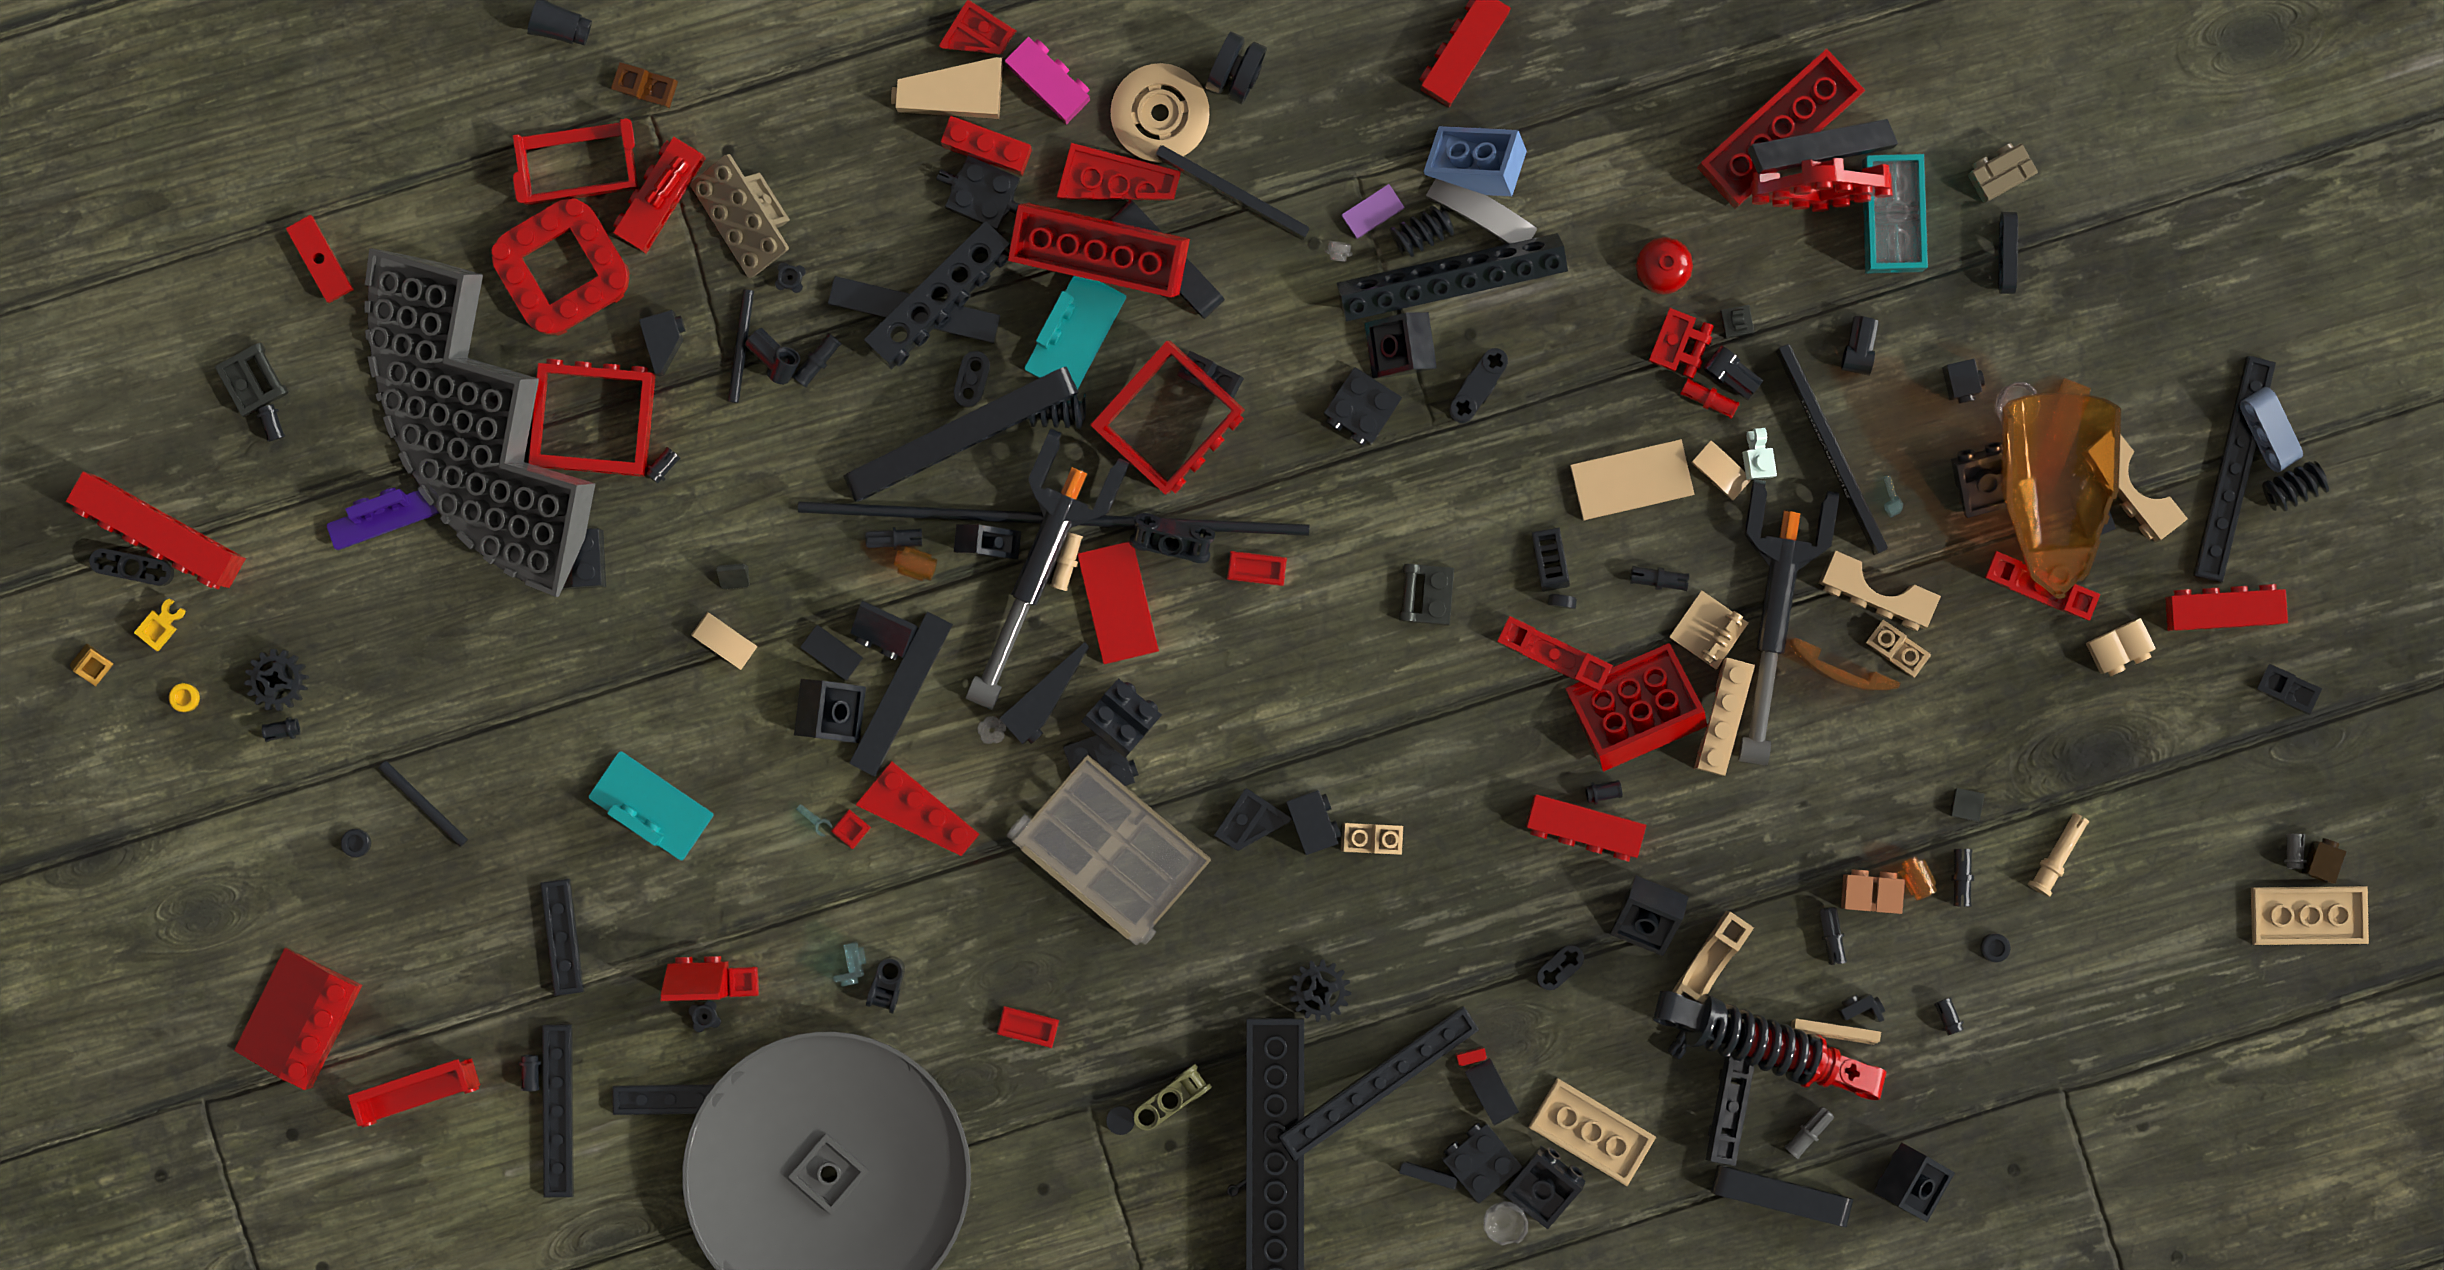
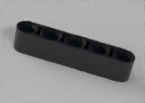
M1131 199L1110 218L1112 222L1162 232ZM1186 258L1179 294L1203 319H1206L1225 299Z
M1717 1165L1711 1193L1842 1227H1847L1854 1200L1842 1195L1723 1165Z

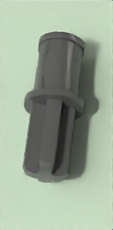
M1820 1107L1805 1125H1800L1801 1130L1784 1147L1794 1157L1799 1159L1814 1140H1819L1817 1138L1818 1135L1833 1120V1114L1825 1107Z

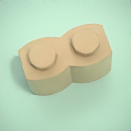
M2141 618L2128 622L2086 643L2100 674L2108 672L2109 676L2124 671V664L2134 660L2135 664L2151 658L2149 652L2156 649Z

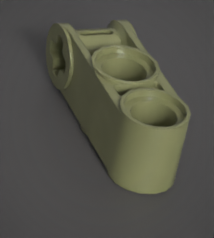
M1196 1064L1186 1069L1174 1081L1136 1108L1134 1122L1137 1127L1142 1130L1155 1128L1189 1102H1193L1212 1088L1210 1083L1206 1084L1197 1072L1198 1067ZM1189 1078H1191L1194 1081L1198 1088H1195V1086L1192 1084ZM1167 1092H1173L1178 1097V1103L1174 1107H1166L1162 1102V1096ZM1141 1110H1152L1155 1114V1120L1150 1124L1142 1123L1139 1120Z

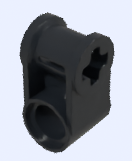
M890 956L879 964L874 981L870 987L866 1006H878L888 1009L889 1013L894 1014L905 973V965L901 959ZM893 963L898 967L897 977L890 978L884 973L885 964Z

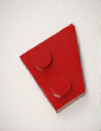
M967 0L939 46L944 49L1002 55L1017 30L972 1Z

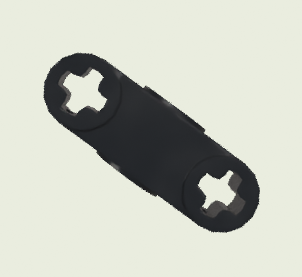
M1498 348L1488 350L1477 366L1472 369L1460 387L1461 390L1451 403L1450 416L1454 421L1458 423L1469 422L1480 406L1485 403L1507 367L1508 357L1503 350ZM1497 356L1500 358L1498 363L1501 367L1495 366L1492 369L1489 367L1490 361L1487 358L1493 359ZM1463 403L1468 404L1467 410L1470 414L1458 415L1459 409L1456 407V404L1460 406Z
M1139 513L1135 516L1134 524L1136 527L1134 534L1131 535L1129 540L1133 548L1140 551H1150L1182 558L1195 563H1206L1209 561L1211 556L1209 552L1210 544L1215 539V532L1209 527L1156 517L1148 513Z

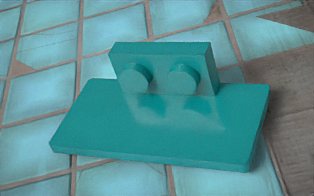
M1073 276L1066 291H1062L1036 340L1037 345L1025 366V370L1041 378L1067 366L1078 389L1125 302L1126 295L1100 281Z
M622 751L618 752L589 795V799L607 810L608 815L654 846H660L679 860L685 859L714 816L711 811Z

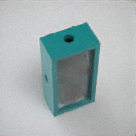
M1924 154L1866 156L1862 160V169L1881 164L1889 165L1893 196L1886 198L1872 196L1871 201L1863 202L1865 274L1923 272L1928 268Z

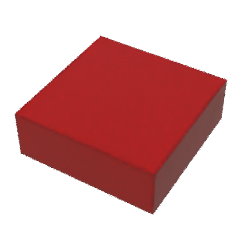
M849 809L831 832L851 849H854L872 827Z
M758 967L728 968L729 997L759 996Z
M1484 1047L1455 1054L1457 1063L1460 1066L1483 1061L1487 1058Z

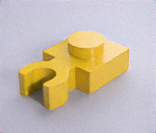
M172 599L164 601L160 615L156 611H152L134 632L155 651H159L177 630L171 623L174 620L181 619L186 610L180 608L177 613L171 614L170 606L174 603Z

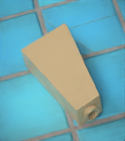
M991 58L898 79L897 87H892L891 104H896L897 112L999 119L1003 72L1002 58Z

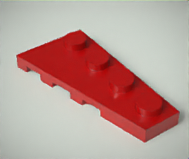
M893 761L856 804V806L960 856L966 852L980 835Z

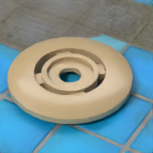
M1150 64L1131 72L1119 84L1111 103V122L1116 137L1130 153L1150 162H1162L1154 157L1160 145H1164L1183 157L1189 154L1203 139L1209 123V103L1203 87L1189 72L1171 64ZM1165 85L1173 88L1174 90L1179 92L1185 100L1180 102L1176 95H1174L1170 91L1161 89V86ZM1162 104L1168 108L1169 115L1164 121H1157L1152 117L1151 111L1154 106ZM1141 124L1150 134L1159 135L1160 140L1151 139L1143 135L1136 125Z

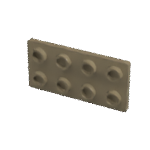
M727 154L690 183L694 193L748 278L755 277L789 250L787 243L777 228L785 225L790 219L761 173L744 177L732 156Z

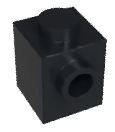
M1975 358L1942 367L1950 401L1958 399L1959 404L1976 400L1975 395L1983 392L1982 387L1985 386L1984 376L1981 370H1977Z

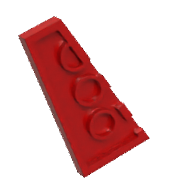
M1071 143L1057 199L1174 200L1181 171Z

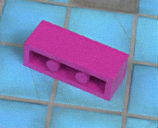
M1028 37L1005 60V64L1067 125L1090 101V97L1087 94L1090 90L1080 79L1077 78L1074 81L1067 75L1069 69L1059 59L1054 62L1047 55L1049 52L1048 48L1040 40L1037 39L1034 42Z

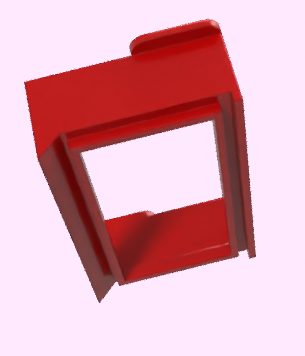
M627 118L620 119V123L525 137L513 135L518 172L513 175L516 200L529 206L639 189L633 153L635 146L631 120ZM622 136L629 180L533 194L526 150Z
M472 1058L462 1062L456 1059L348 1095L357 1126L364 1128L377 1123L376 1120L462 1091L464 1094L479 1089L480 1082Z

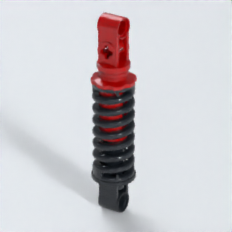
M1660 991L1653 1021L1685 1031V1041L1689 1046L1699 1047L1704 1044L1706 1050L1710 1052L1718 1049L1721 1056L1726 1057L1731 1054L1734 1061L1740 1062L1745 1059L1748 1066L1758 1064L1762 1071L1772 1069L1773 1074L1776 1076L1785 1074L1789 1081L1801 1084L1804 1088L1816 1082L1822 1087L1833 1085L1869 1100L1877 1101L1881 1098L1887 1072L1879 1067L1867 1065L1842 1056L1836 1048H1827L1826 1039L1822 1038L1821 1035L1806 1034L1801 1029H1792L1789 1025L1779 1024L1776 1020H1766L1760 1014L1753 1015L1749 1010H1739L1732 1004L1725 1005L1721 1000L1714 998L1710 994L1701 995L1695 1002L1674 992Z

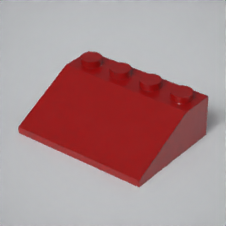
M1670 643L1611 668L1601 691L1580 682L1565 688L1603 772L1707 727L1705 710Z
M284 948L234 1051L278 1078L303 1090L312 1088L362 984L288 948Z

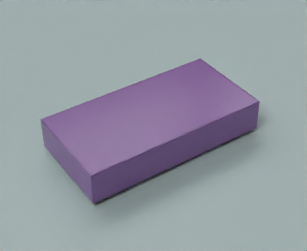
M1388 184L1341 216L1355 238L1358 239L1402 211L1405 207Z

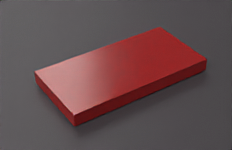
M1129 542L1078 553L1103 664L1159 652L1135 548Z

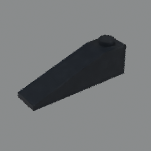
M1085 642L1000 717V720L1022 744H1025L1027 741L1032 744L1044 734L1040 729L1045 726L1089 649Z

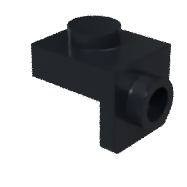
M1868 993L1859 998L1855 994L1841 1001L1843 1006L1837 1009L1841 1018L1846 1021L1868 1009L1876 1022L1884 1021L1882 1013L1885 1012V1009L1878 997L1873 998Z

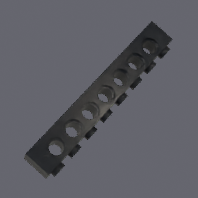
M1555 233L1337 282V288L1345 320L1351 321L1568 272L1564 245L1559 234Z

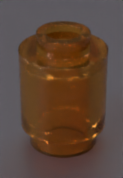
M906 546L904 551L898 550L894 567L898 568V574L919 581H924V579L931 581L938 559L932 558V554Z
M1914 856L1901 863L1903 868L1899 870L1902 879L1905 880V885L1910 895H1914L1916 901L1928 897L1937 891L1935 887L1936 881L1925 859L1918 860L1917 856Z

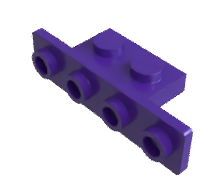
M389 488L380 492V496L376 498H362L354 501L353 506L346 508L348 516L328 523L327 529L334 549L341 550L437 515L439 512L434 505L427 503L419 490L406 495L400 489Z

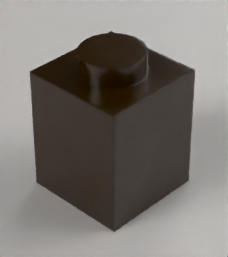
M2323 838L2322 842L2312 841L2306 857L2307 863L2304 864L2301 874L2326 883L2335 884L2347 851L2339 849V843Z

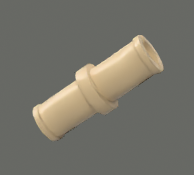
M1068 532L1060 555L1056 560L1057 565L1052 582L1050 583L1051 587L1064 591L1068 590L1067 587L1073 567H1077L1078 562L1075 560L1083 536Z

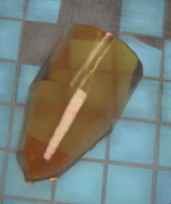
M2067 392L2022 396L2009 401L2002 408L2001 492L2029 576L2058 599L2064 598L2066 596L2065 593L2079 580L2082 582L2089 575L2101 542L2099 538L2104 524L2108 523L2110 517L2108 513L2113 499L2117 498L2119 492L2121 408L2104 398Z

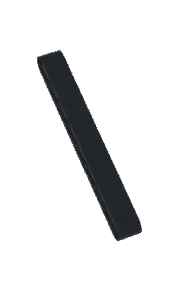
M1067 366L1062 367L845 474L843 477L854 501L864 500L1079 393Z

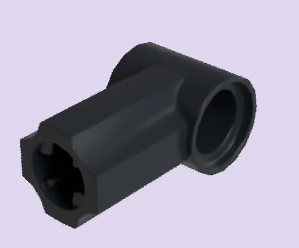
M1864 316L1853 317L1849 343L1846 345L1842 357L1841 370L1870 376L1875 359L1873 347L1878 320Z
M762 327L755 330L746 340L745 345L768 367L767 376L770 380L777 384H787L800 362L799 354L792 348L781 347Z
M1722 345L1719 346L1703 367L1704 371L1720 383L1727 384L1746 400H1749L1763 382L1762 379L1741 364L1740 359L1733 352Z

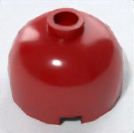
M1662 237L1653 239L1645 244L1637 256L1635 266L1640 282L1651 292L1664 295L1674 293L1684 287L1691 277L1693 262L1691 253L1683 243L1677 239Z

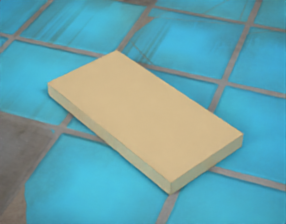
M1682 439L1570 465L1583 521L1695 495Z
M2367 886L2251 888L2252 945L2369 944Z
M1558 1078L1528 1126L1530 1129L1626 1186L1630 1183L1656 1139V1136Z

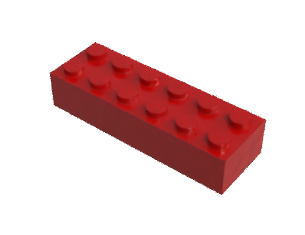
M1826 49L1706 157L1697 169L1730 205L1736 209L1752 195L1751 182L1753 181V173L1757 172L1748 152V148L1752 144L1821 132L1859 98L1865 89L1832 53Z
M1024 203L1018 205L1008 261L1172 298L1180 293L1190 239L1036 204Z
M83 471L66 502L74 506L72 511L76 514L94 521L98 519L97 525L109 532L117 534L122 532L123 540L145 548V546L149 547L147 550L148 554L160 560L174 561L171 565L172 567L185 574L199 575L196 580L210 588L214 587L218 590L220 586L230 588L246 560L245 557L97 475Z

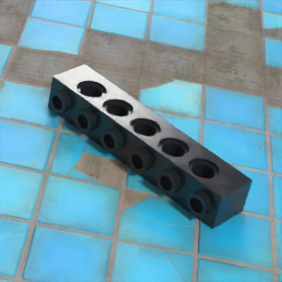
M985 221L864 339L867 347L891 370L896 365L899 367L904 364L910 356L909 352L916 345L918 347L922 346L930 337L929 333L936 326L940 327L950 318L949 313L956 306L961 307L969 300L970 292L977 286L979 288L982 287L990 279V273L997 266L1001 268L1008 262L1010 244ZM979 253L988 255L987 260L982 263L975 262L974 257ZM958 273H966L968 275L964 282L957 283L953 280ZM944 292L948 294L947 299L943 302L938 303L933 300L937 293ZM918 312L927 313V318L923 322L913 321L914 315ZM898 332L907 333L906 339L902 342L893 341V337Z

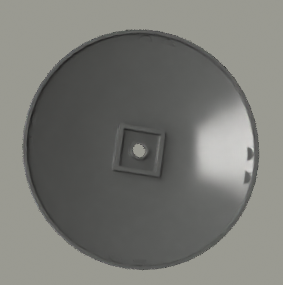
M812 1032L780 1039L758 1049L732 1067L717 1082L700 1107L689 1132L683 1161V1193L689 1222L697 1242L716 1270H937L958 1237L967 1211L971 1187V1163L964 1129L955 1108L936 1080L922 1066L892 1046L872 1038L843 1032ZM832 1166L836 1169L837 1178L835 1181L827 1182L822 1178L821 1171L823 1167Z

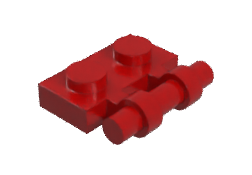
M1669 308L1648 362L1674 372L1679 362L1684 363L1686 368L1683 375L1693 379L1697 369H1700L1703 361L1701 358L1706 346H1709L1712 337L1710 335L1714 326L1703 322L1700 331L1692 329L1696 320L1695 317ZM1688 338L1696 341L1691 355L1683 352Z

